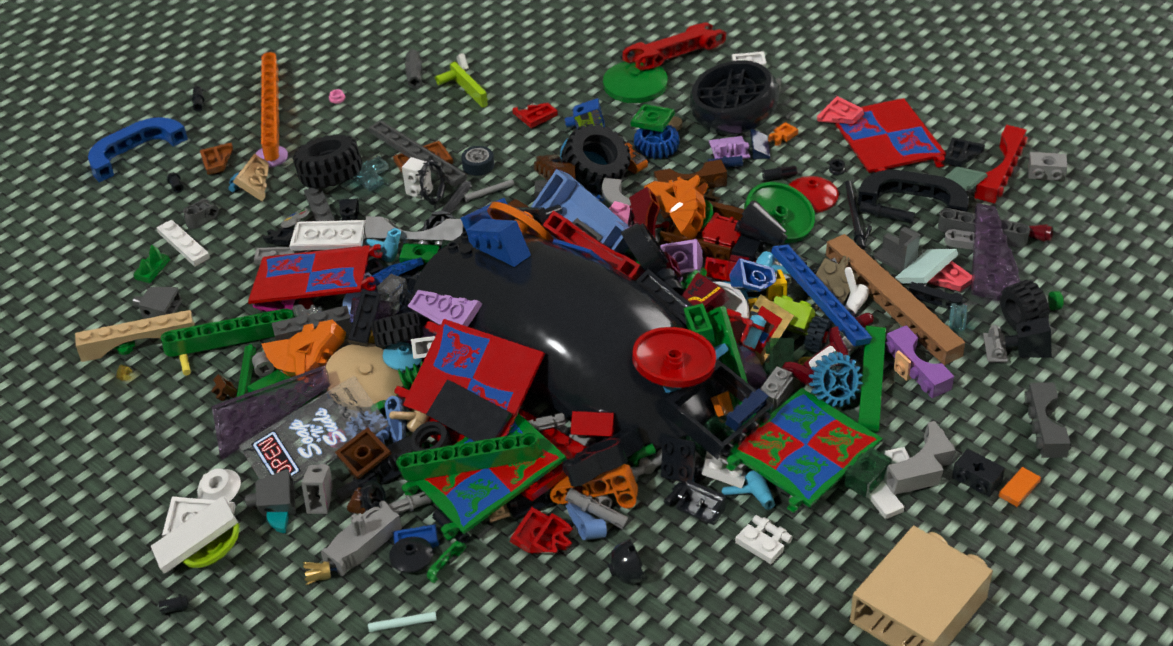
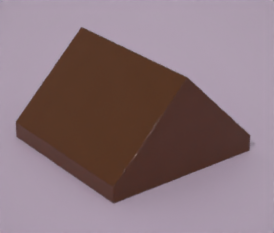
M368 427L335 451L337 457L352 477L356 479L361 478L392 454Z

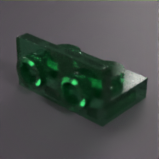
M770 338V342H766V354H769V362H765V374L770 376L776 367L782 368L785 362H793L794 338Z

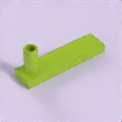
M456 62L450 63V71L435 76L438 85L455 80L482 108L488 106L487 92Z

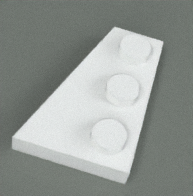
M172 496L162 536H166L216 500ZM228 502L234 513L236 507L235 503Z

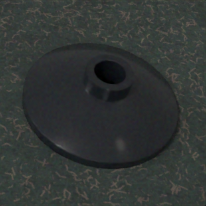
M420 537L403 538L396 542L389 552L391 565L403 573L418 572L427 567L433 558L432 546L428 541Z

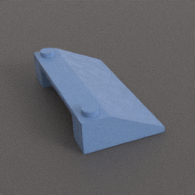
M556 169L531 207H544L546 209L559 204L563 210L561 214L563 217L571 222L578 218L603 237L600 243L624 255L630 248L625 242L621 231L629 228V226L571 175Z

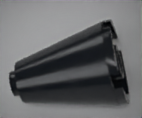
M752 200L743 211V216L741 220H738L734 229L739 234L774 246L783 245L788 237L786 235L787 230L755 200Z

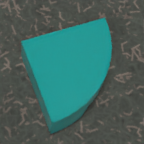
M267 512L266 516L269 525L279 533H286L289 519L288 512Z

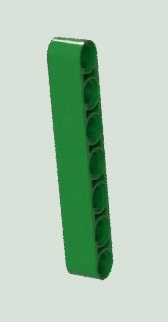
M280 309L167 331L161 335L163 351L166 356L173 357L275 337L272 323L294 318V313L290 309Z
M866 326V331L872 339L870 344L864 345L863 376L861 381L863 384L861 385L858 423L872 432H879L886 327Z
M526 432L406 453L399 456L396 463L404 480L415 481L533 461L541 457L543 450L538 436L533 432Z

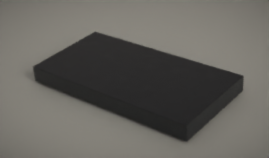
M448 379L426 414L472 441L500 437L512 417L510 412Z

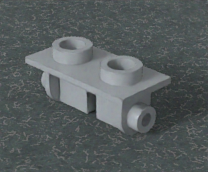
M992 325L988 333H983L987 361L1008 362L1004 335L1001 333L1000 327Z

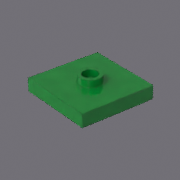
M643 104L630 121L631 127L663 132L675 115V110Z

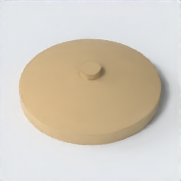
M368 343L367 347L350 344L339 349L331 356L325 367L324 382L330 397H333L332 399L337 404H341L342 407L355 412H360V408L356 406L361 407L362 412H371L372 406L377 402L387 400L390 396L399 397L394 391L397 386L403 387L398 370L389 367L383 360L385 347H376L373 343ZM347 387V389L350 391V394L346 393V391H344L343 388L346 389Z

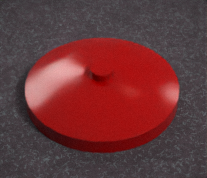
M661 327L642 334L636 340L633 346L632 361L636 370L649 381L666 387L683 388L700 384L712 375L716 364V352L706 338L694 331L678 327Z

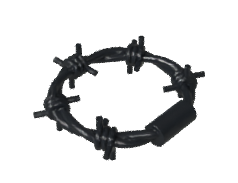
M428 156L429 160L423 163L425 165L418 171L419 174H416V176H420L421 190L418 195H421V199L424 197L436 209L438 200L444 196L446 185L443 174H447V172L444 173L443 166L440 168L436 164L438 162H434ZM428 166H431L433 172H437V178L440 177L437 198H433V195H431L430 199L427 195V192L430 190H426L427 187L424 188L425 175L427 176L426 172H429V170H426Z

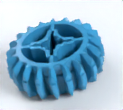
M839 352L836 355L835 353H829L828 356H821L822 361H815L817 367H811L814 374L809 375V378H813V382L809 383V386H814L811 391L812 394H817L818 400H822L832 407L836 405L837 407H842L843 403L850 404V399H856L854 393L861 392L857 388L858 385L863 384L859 381V378L863 375L857 373L860 367L854 366L856 361L854 359L850 360L849 355L843 356ZM836 363L842 366L836 371L829 368ZM835 389L842 391V393L836 396L829 394Z

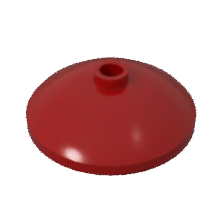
M804 176L795 179L789 184V186L800 191L810 201L815 213L829 210L838 201L839 193L837 187L825 178Z

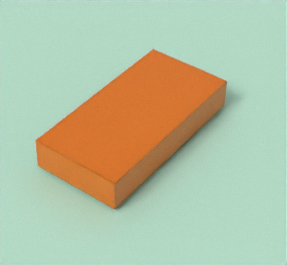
M729 391L711 398L718 417L734 411Z
M1022 467L999 492V497L1018 507L1040 483L1041 477Z

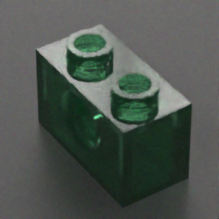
M870 447L865 453L859 455L853 465L847 467L844 474L846 476L845 486L867 498L884 480L887 466L892 464V459Z

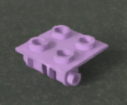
M742 136L709 140L715 158L741 155L743 159L750 158L747 150L749 149L748 142L745 143Z

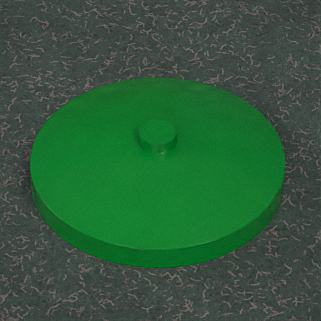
M636 62L618 63L609 68L603 77L605 92L611 98L625 103H644L661 96L668 86L667 73L662 67L658 66L640 70L636 68Z
M779 182L761 183L749 192L745 200L744 210L752 200H755L787 230L786 235L788 237L784 243H795L803 240L814 226L815 212L810 201L800 191L789 185Z

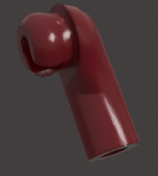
M870 313L854 317L863 328L870 325L874 320L873 315Z

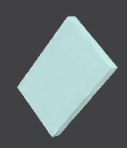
M927 249L899 273L895 279L901 284H911V282L926 284L957 257V249Z

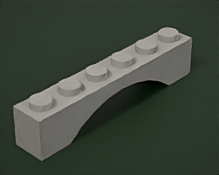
M366 216L364 238L385 241L388 231L397 228L401 231L399 242H402V244L419 242V244L423 245L435 243V245L446 246V243L452 242L463 232H466L461 219H446L432 229L410 232L403 231L387 218Z

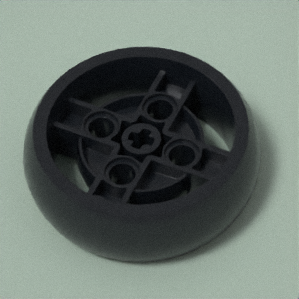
M747 60L725 62L710 68L695 81L690 93V109L695 120L710 132L722 135L744 133L762 125L772 116L779 100V86L770 70L757 62Z

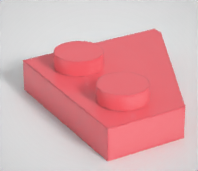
M836 96L817 115V121L854 124L864 114V110Z
M951 261L927 283L961 292L974 283V276Z

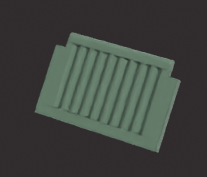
M956 167L945 178L955 181L967 191L968 189H973L988 175L985 172Z

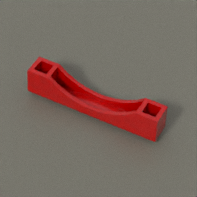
M1011 125L1005 126L999 146L1005 159L999 166L986 172L988 176L976 185L975 199L996 203L998 197H1002L1004 187H1007L1009 177L1012 176L1014 167L1017 166L1018 159L1022 155L1023 147H1026L1028 137H1026L1027 129Z
M554 210L542 225L549 234L561 241L591 249L613 268L634 281L645 272L640 264L600 243Z

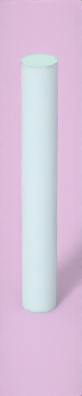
M430 612L368 623L369 632L437 621L436 613Z

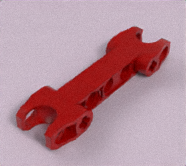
M707 22L695 24L688 27L685 32L649 44L643 42L633 44L624 49L623 60L628 63L636 62V68L640 70L655 68L662 65L666 59L700 48L710 50L718 47L726 41V32L721 29L712 30L713 25ZM721 34V39L716 41V36ZM633 51V56L627 58L628 53Z

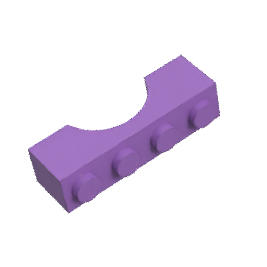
M907 325L887 333L885 342L887 352L891 353L895 358L896 352L900 351L911 361L910 377L921 386L924 392L931 398H934L952 390L954 375L942 363H928L916 356L914 352L916 351L918 337Z

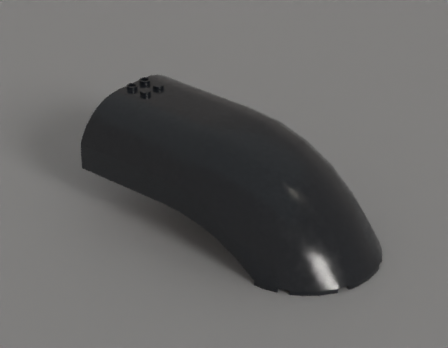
M463 232L459 237L449 242L447 246L437 252L421 271L412 294L415 295L418 290L442 296L450 295L454 298L461 297L470 301L478 300L483 305L468 327L545 353L529 389L547 401L557 411L563 413L570 422L572 421V411L614 413L613 435L625 428L638 426L644 446L653 444L655 450L662 448V436L674 438L684 436L686 439L690 437L661 413L665 399L675 391L666 393L662 385L653 383L643 377L636 370L632 361L633 346L642 334L661 327L687 328L657 298L636 281L609 264L577 250L522 232L531 256L513 267L474 248L468 240L467 232ZM419 314L422 326H426L427 322L431 320ZM713 380L680 407L704 427L716 414L711 398L722 394L723 386L716 380ZM593 436V437H595L596 442H599V441H602V439H603L605 436Z

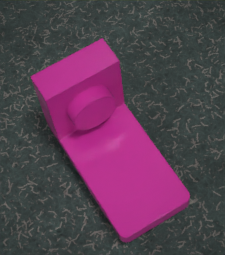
M295 299L282 300L281 302L254 303L253 307L260 311L269 312L280 309L292 310Z

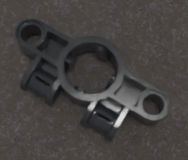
M638 426L625 428L612 436H605L602 441L586 447L583 452L576 453L574 458L563 461L562 469L568 476L570 485L572 487L583 485L601 473L625 464L629 456L644 447Z

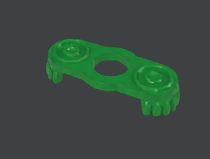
M459 541L453 542L429 568L426 577L434 584L438 580L436 575L439 570L446 565L453 555L460 557V554L465 551L466 545Z

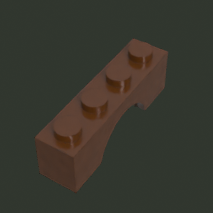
M558 155L536 156L534 170L549 181L556 169L568 173L575 179V166L571 163H561V158Z
M720 159L704 162L703 168L692 174L677 173L671 168L654 171V181L669 183V180L677 181V177H681L683 180H690L695 175H698L700 182L697 187L706 182L708 184L707 189L727 186V171Z

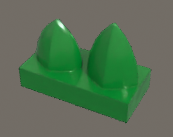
M151 245L149 257L141 259L139 268L133 273L134 279L151 283L170 261L169 256L162 254L156 246Z

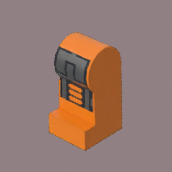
M627 142L625 145H628L631 155L628 170L636 174L647 168L648 162L645 156L639 155V153L632 149V145Z

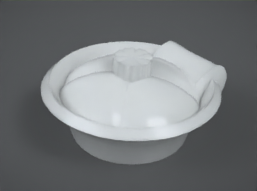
M213 469L205 473L197 489L198 499L218 500L224 496L229 502L239 491L241 484L239 475L229 469Z

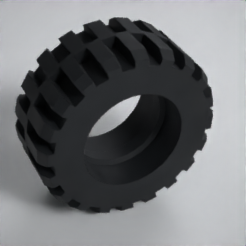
M587 124L586 127L585 125L580 126L571 133L561 153V163L573 164L575 166V180L588 191L600 192L604 178L622 180L630 165L631 155L628 145H625L626 142L623 137H619V133L611 131L609 127H602L600 124H596V126ZM584 151L599 154L605 159L607 165L592 162L586 157Z
M345 134L326 135L322 138L319 137L313 141H308L307 144L300 146V149H297L293 156L299 181L308 188L313 187L314 189L333 187L351 180L353 176H356L361 171L363 164L356 140Z

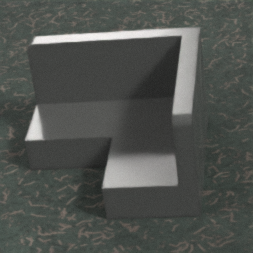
M907 227L900 230V238L887 233L883 236L882 248L874 254V258L902 272L917 259L920 234Z

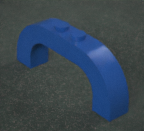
M163 117L149 118L136 122L99 140L90 149L88 154V161L94 178L100 183L114 176L110 160L149 140H166L173 147L188 140L185 127L174 119Z

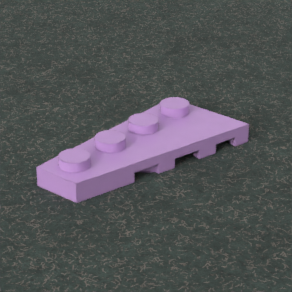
M418 290L408 307L440 326L443 319L468 327L483 304L478 300L470 301L466 298H454L450 295L442 296L437 293Z

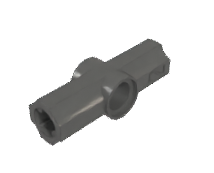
M411 49L406 53L405 62L407 83L413 89L418 88L422 84L420 54L415 49Z

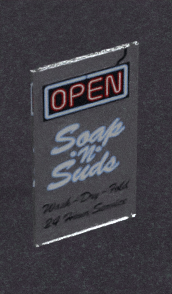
M352 376L243 442L239 447L259 479L288 469L295 484L303 479L308 466L328 464L338 458L335 451L368 427L376 434L388 427L389 424L360 385L357 378Z

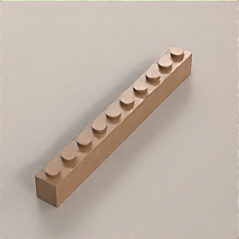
M846 234L827 241L826 256L829 259L835 258L838 264L843 256H847L846 259L849 257L850 261L846 267H850L853 273L859 275L855 281L856 284L865 285L869 289V296L902 327L907 325L918 337V341L943 365L963 357L964 340L914 297L911 292L904 288L899 281L894 279L888 271L884 270L865 250L861 249Z

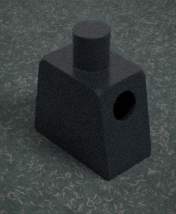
M1048 317L1018 323L1016 325V335L1004 336L1006 348L1017 347L1020 357H1052L1051 328Z

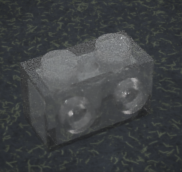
M390 274L377 286L378 293L382 296L380 303L383 315L390 317L396 315L399 311V295L402 293L403 287L408 290L406 279Z

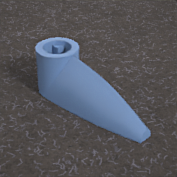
M390 396L385 402V411L393 443L406 437V420L390 419L389 413L392 411L411 412L410 408L403 406L405 399L397 396Z
M570 502L565 503L570 518L583 540L606 537L607 527L604 519H596L588 511L584 512L581 510L582 508Z

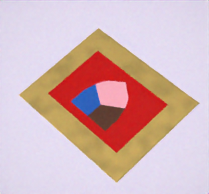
M760 294L754 304L759 310L752 307L750 313L751 311L759 313L758 315L762 316L767 322L751 359L763 365L794 315Z

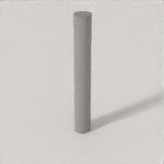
M513 179L466 194L464 199L468 202L512 187L515 184Z

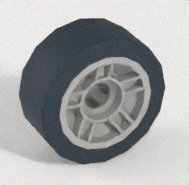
M473 146L462 153V168L469 175H485L494 168V154L488 147Z

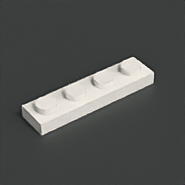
M173 220L156 227L157 232L193 266H197L210 259L209 253Z

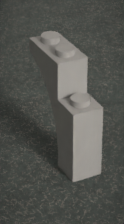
M936 421L928 422L924 434L925 446L920 452L905 461L887 466L884 481L893 495L939 485L943 474L942 466L951 465L955 454V447L950 443Z

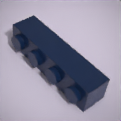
M761 389L753 391L748 399L745 398L741 405L738 404L733 412L730 411L727 414L725 424L736 431L766 404L769 396Z

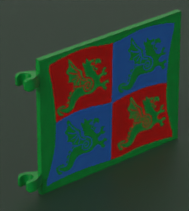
M801 388L773 411L766 423L760 422L758 429L753 434L747 433L745 440L740 445L734 444V448L727 458L728 464L725 468L734 471L739 463L742 462L792 495L787 509L795 513L802 503L811 507L882 441V438Z
M518 413L507 436L526 432L535 433L543 450L540 458L533 461L415 480L403 484L402 490L405 492V496H412L420 488L452 522L441 527L444 537L447 540H452L459 530L463 534L467 533L567 458ZM464 437L455 445L474 441L468 439L467 437Z

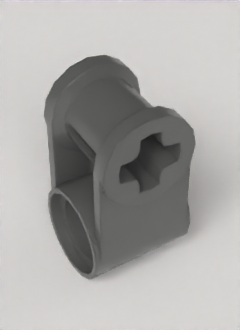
M200 199L198 202L187 206L183 210L186 226L190 229H196L206 222L215 219L219 213L218 207L211 205L207 199Z

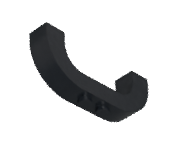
M883 170L873 173L863 180L859 188L857 204L861 205L862 201L876 204L877 199L881 195L896 192L935 198L944 202L949 209L967 212L969 199L964 188L951 179L903 170Z

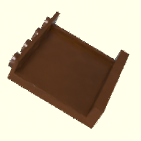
M709 201L713 206V215L716 212L720 216L734 217L735 220H741L744 209ZM673 220L665 232H660V247L663 244L694 240L683 236ZM703 227L695 238L702 249L703 257L729 260L733 247L720 246L719 242L712 244L703 241L705 239L702 237V232L705 229Z

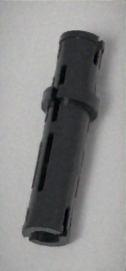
M862 201L859 212L875 215L878 218L879 216L911 224H913L915 212L882 206L880 203L872 204Z

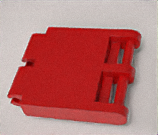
M715 212L702 232V237L705 238L703 241L712 244L719 242L720 246L728 248L734 247L741 234L734 231L738 220H735L734 217L720 216L719 213Z

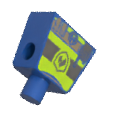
M593 99L574 106L573 116L565 118L566 127L576 126L578 129V127L583 125L586 127L587 124H593V126L600 124L602 127H605L599 99Z

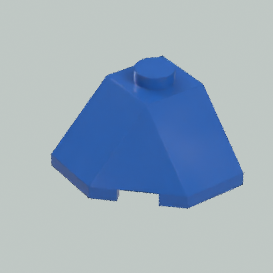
M739 258L729 274L731 287L746 292H760L776 282L774 268Z

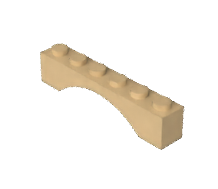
M191 310L77 332L75 333L76 348L81 362L100 359L107 352L125 342L144 338L161 339V335L167 331L195 326Z

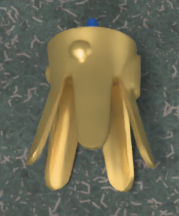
M324 561L323 563L303 562L305 569H313L305 572L307 576L305 581H309L306 585L318 580H328L331 578L330 571L337 570V568L330 569L329 561Z

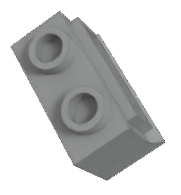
M780 367L774 369L760 388L769 396L768 400L774 404L770 414L781 406L794 390L792 372Z

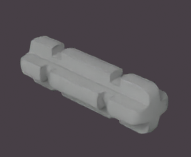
M563 413L555 414V417L550 415L537 418L536 421L528 420L538 431L553 428L555 425L562 426L566 424Z

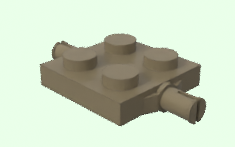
M843 256L839 264L825 258L815 275L843 305L850 292L844 271L850 258L846 259L847 256ZM853 273L856 281L859 275Z

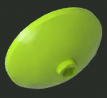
M237 523L183 562L191 568H202L221 560L234 547L240 531L239 524Z

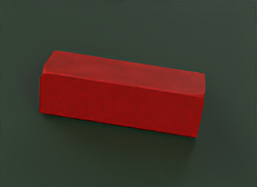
M572 411L571 435L612 436L614 434V413Z

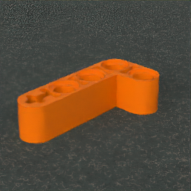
M623 464L618 468L601 473L581 486L572 487L567 476L552 487L550 498L557 504L568 503V501H565V498L570 488L592 497L614 493L618 504L622 508L627 509L634 507L636 504L638 486L630 466Z

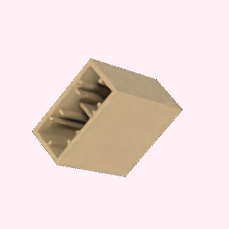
M913 525L853 593L850 622L889 646H949L987 599L993 570L988 568L986 563L978 556L972 554L965 555L949 546L946 540L939 534L934 532L926 533Z

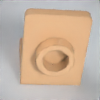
M897 351L894 370L908 381L912 379L910 377L911 361L900 351Z

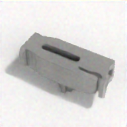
M385 501L379 503L380 508L374 507L363 514H353L351 516V524L342 530L327 548L321 550L323 561H329L330 568H337L334 571L339 575H345L346 571L362 563L394 536L393 531L402 529L399 514L393 512Z

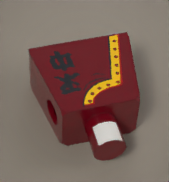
M700 273L695 275L682 295L693 306L703 303L706 313L719 306H723L729 300L723 288Z

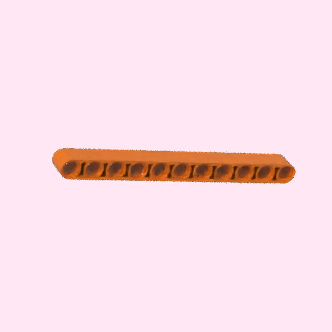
M272 52L262 55L261 145L266 161H274L279 158V77L276 54Z

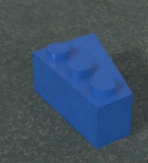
M482 219L466 230L468 240L474 248L513 267L531 256L517 221Z

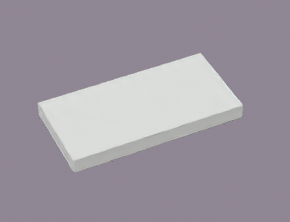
M366 220L297 222L289 245L290 250H330L362 246Z
M224 496L151 545L159 568L164 574L238 523Z

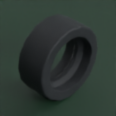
M436 421L426 422L413 432L410 444L414 452L428 450L421 449L424 441L432 435L440 434L441 438L438 443L428 449L451 446V435L442 423Z

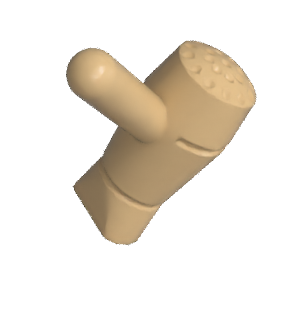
M392 411L389 413L390 419L408 420L406 426L411 432H414L420 425L428 422L430 419L429 416L418 411Z

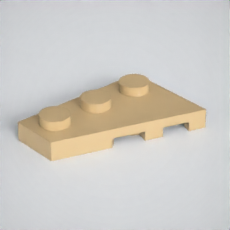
M254 154L236 176L233 183L260 201H263L266 195L264 192L267 185L266 178L268 176L269 163Z

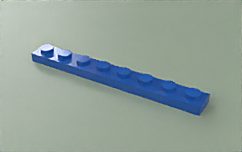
M789 245L773 246L771 253L828 318L839 327V330L853 346L870 344L872 339L870 334Z

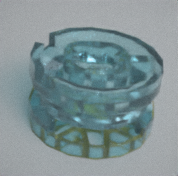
M951 303L948 326L951 330L959 328L960 331H965L967 304H961L960 306L956 303Z

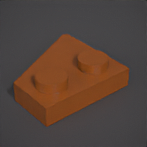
M232 143L200 150L207 175L225 170L233 151Z

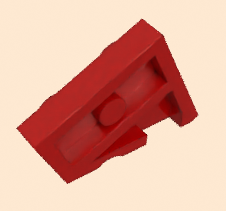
M549 103L528 105V109L518 110L517 107L512 108L513 114L530 128L558 116V110Z

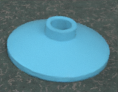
M401 342L389 345L383 351L384 362L395 370L400 368L402 371H405V366L412 370L414 363L418 367L420 361H422V358L413 359L412 344Z

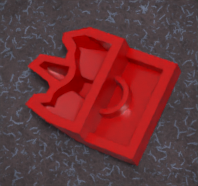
M531 507L509 542L528 553H557V549L565 551L571 546L572 542L564 535L569 534L573 528L552 513L549 517Z

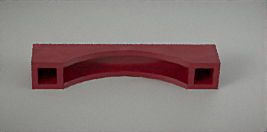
M645 187L629 197L630 209L635 216L633 219L634 223H644L656 240L655 224L660 206L657 196L648 187ZM664 252L669 260L667 268L674 270L677 278L682 276L677 261L670 254Z

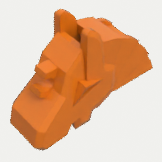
M695 175L690 180H683L681 177H677L678 180L674 182L672 180H669V183L653 181L645 185L644 188L648 187L657 196L660 209L662 210L660 213L663 218L671 217L682 235L695 239L706 217V204L703 195L707 191L708 184L705 182L697 187L700 177Z
M332 319L319 322L316 329H314L313 323L304 325L302 332H298L290 339L263 343L262 347L266 357L275 368L296 380L305 382L306 385L315 389L317 376L325 369L329 357L344 343L346 331Z

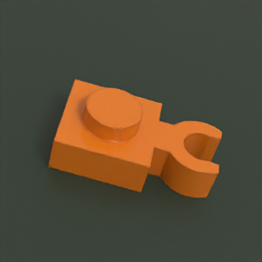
M785 122L774 129V133L769 134L768 142L775 140V146H778L782 140L787 142L797 136L798 129Z

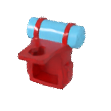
M728 308L727 313L740 357L751 359L756 351V345L762 331L765 329L767 321L760 315H752L750 319L741 317L742 314Z

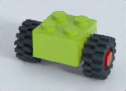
M782 295V297L775 296L773 303L794 315L785 330L806 336L804 343L806 350L818 353L824 349L828 343L832 321L818 317L815 309L808 302L800 301L798 303L794 302L793 298ZM756 305L753 306V309L759 310ZM751 311L750 314L758 315L759 313Z

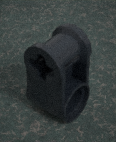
M358 198L341 199L339 201V212L342 216V221L358 220Z

